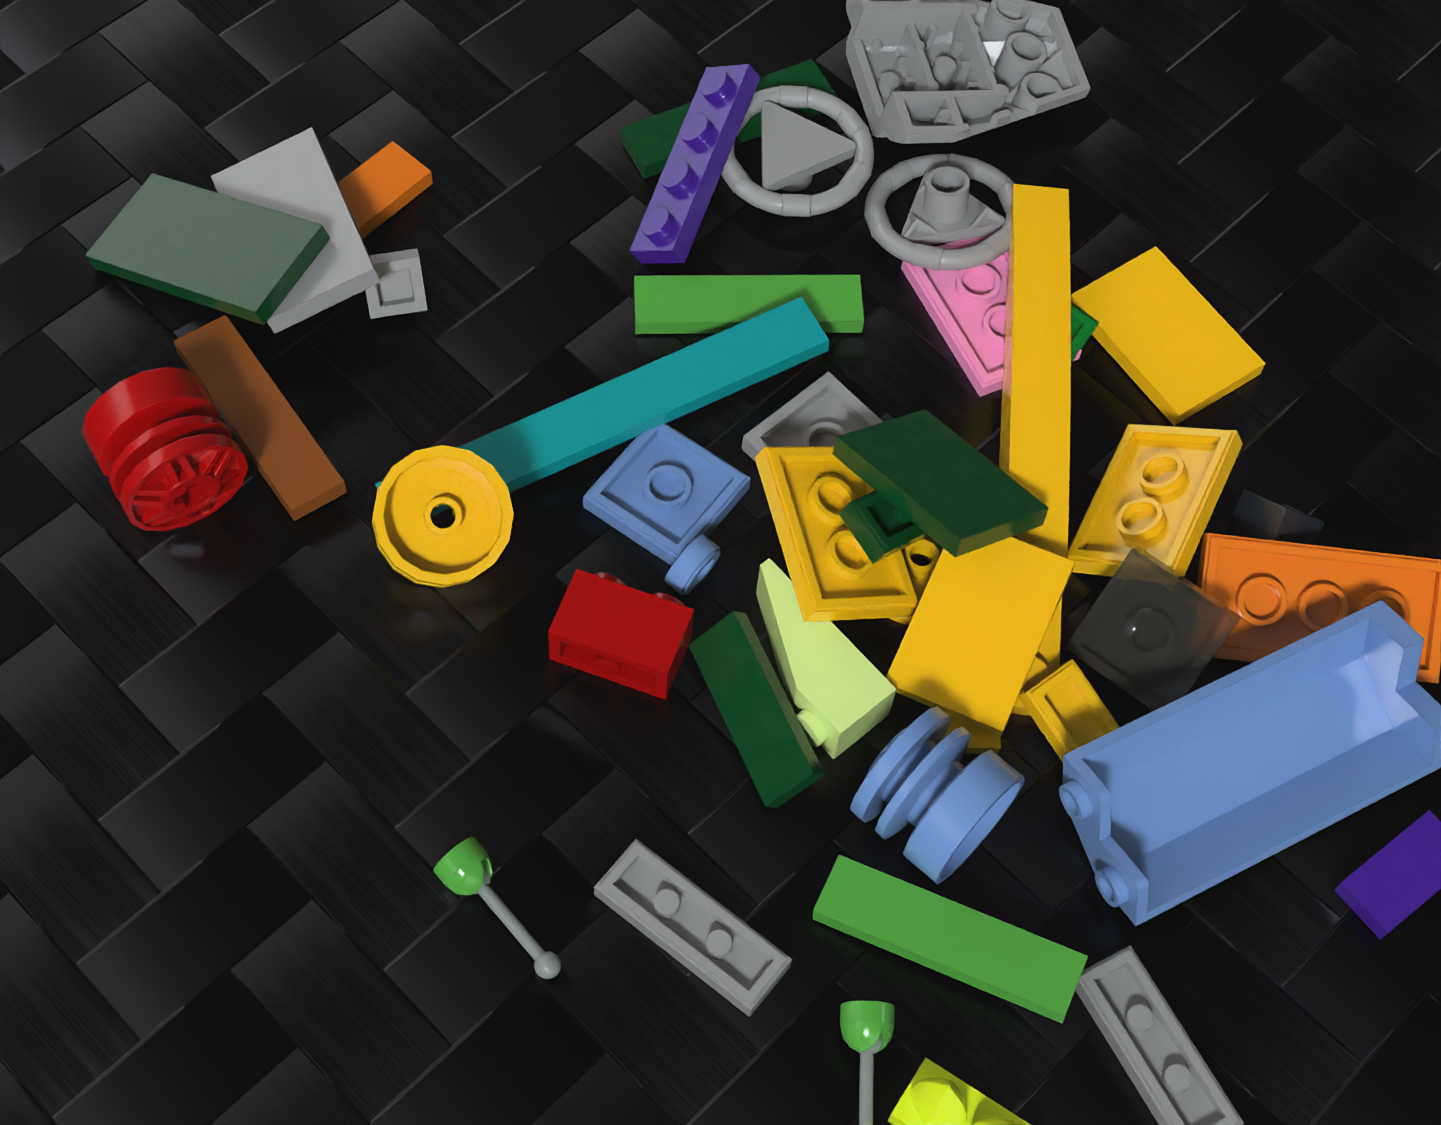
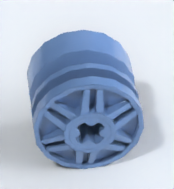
M935 706L919 716L908 728L900 731L884 747L869 768L866 778L853 798L850 810L864 823L874 819L884 810L875 828L877 834L884 840L911 823L915 828L908 839L903 855L938 885L958 869L991 832L1018 795L1025 779L1023 775L991 749L976 757L966 767L962 765L960 761L971 740V734L962 726L952 731L943 739L951 723V718L941 708Z

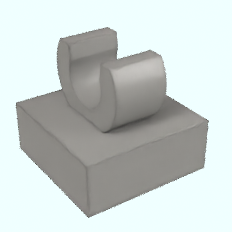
M417 248L370 255L381 280L380 283L365 290L370 319L428 310Z

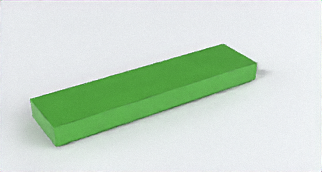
M860 275L634 276L635 334H717L801 296L825 333H862L864 313Z
M838 855L813 910V920L1062 1024L1088 958L1087 955L842 855Z

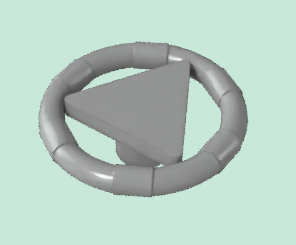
M780 85L754 93L737 136L750 118L761 112L762 187L751 180L736 159L734 141L721 176L734 193L759 209L781 216L810 217L832 211L843 206L859 194L871 176L874 164V145L868 126L854 108H851L841 99L827 92L807 86ZM785 108H810L822 112L837 121L848 138ZM854 156L853 164L839 184L827 191L814 195L779 194L774 192L778 189L789 192L801 191L812 182L813 174Z
M953 153L917 156L900 161L879 175V178L876 179L868 192L865 201L864 217L871 236L890 254L912 264V266L937 271L974 268L994 261L1009 250L1011 189L1013 184L1016 183L1000 169L974 157ZM923 176L902 233L899 235L892 228L885 210L886 201L891 193L912 179ZM970 179L985 184L997 193L1006 213V218L969 194ZM991 235L978 245L962 249L946 250L929 246Z

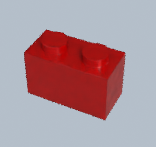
M576 569L548 631L549 659L666 700L692 638L694 609L686 607L679 599L669 594L653 593L651 595L628 587L622 580L611 574L602 572L591 574Z

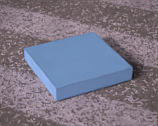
M662 424L643 432L631 442L583 496V507L672 566L680 554L699 535L704 534L707 538L748 491L751 478L670 425Z

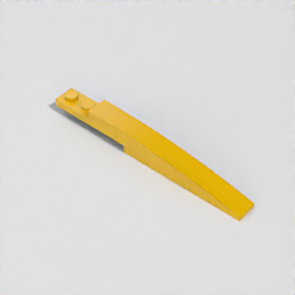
M1013 184L1010 207V244L1008 252L999 468L1049 507L1042 526L1012 537L1068 559L1071 404L1069 189ZM1062 597L1021 693L1060 666ZM1018 698L1012 714L1030 716Z

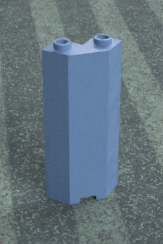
M1380 600L1064 754L1062 785L1059 787L1060 799L1074 823L1095 873L1097 887L1106 902L1112 907L1119 906L1132 923L1137 926L1440 769L1441 705L1416 682L1424 638L1384 601Z

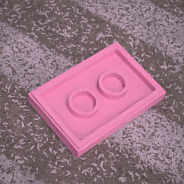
M991 235L947 242L936 247L946 250L972 247L980 244ZM1009 250L992 262L963 270L937 271L912 266V264L902 261V271L979 397L1002 389ZM1082 349L1079 351L1074 361L1079 360Z

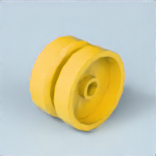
M440 445L416 450L392 466L377 489L372 525L377 547L394 571L415 584L445 588L469 582L497 561L509 542L514 512L508 486L492 464L470 450ZM440 505L449 506L453 510L450 517L455 518L454 523L447 528H438L431 521V511H436Z

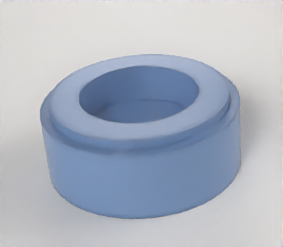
M704 534L699 535L680 554L668 571L664 581L680 595L689 594L706 577L721 554L720 547Z

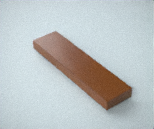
M226 315L174 340L177 353L190 372L201 380L217 411L294 521L347 493L342 477Z

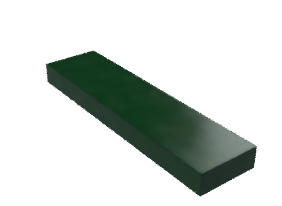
M813 59L760 77L755 90L757 92L780 85L807 86L837 97ZM692 102L620 127V141L643 179L662 173ZM785 108L806 119L823 114L810 108ZM761 112L750 118L736 137L735 145L761 136Z

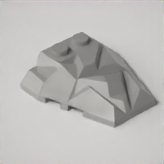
M846 0V12L851 24V30L846 41V56L872 135L875 137H888L890 141L901 144L953 143L1085 98L1091 89L1060 9L1057 7L1029 0H992L991 3L981 0Z

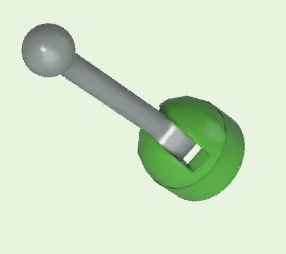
M475 837L467 838L451 849L437 863L433 872L455 894L472 895L478 893L535 960L534 969L537 975L544 979L554 978L561 969L559 957L555 953L545 952L489 886L493 876V867L488 852Z
M880 1001L844 1002L840 1005L842 1037L850 1048L860 1053L859 1125H873L874 1054L883 1050L892 1038L895 1027V1006Z

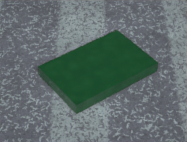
M925 409L837 436L832 454L953 557L961 556L1044 524L1049 507Z

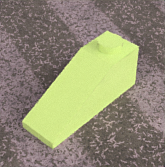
M769 558L760 564L756 595L783 688L810 745L813 747L820 745L835 759L889 715L896 688L831 621H803L792 581Z

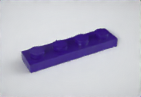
M750 64L706 67L629 250L642 264L685 263L760 80V76Z

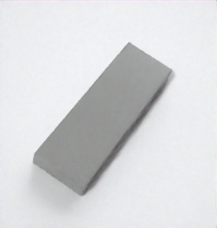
M637 839L594 886V895L749 1017L791 965L792 959Z
M1131 946L1083 970L1076 987V992L1159 1125L1244 1124Z

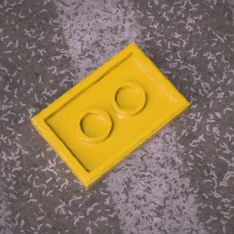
M1156 246L1071 294V305L1099 322L1092 334L1095 339L1174 426L1259 376L1266 364Z
M1128 424L1068 549V559L1075 562L1072 572L1181 584L1243 445L1237 430Z
M834 446L763 447L755 456V461L803 621L819 622L910 617L916 611L919 601L902 550L873 564L838 514L849 502L875 490L832 454Z
M1013 537L958 557H953L943 548L886 679L896 688V693L932 708L938 706L951 716L1002 736L1074 569L1075 562Z

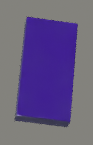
M1428 810L1343 880L1334 890L1380 940L1441 889V821Z

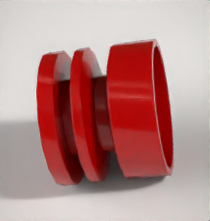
M163 367L142 371L124 379L102 394L85 416L82 428L85 441L101 471L109 477L112 490L117 500L120 501L130 523L142 530L168 531L188 526L211 515L227 503L243 485L248 470L245 455L238 443L233 441L228 426L220 421L217 408L201 380L187 369Z

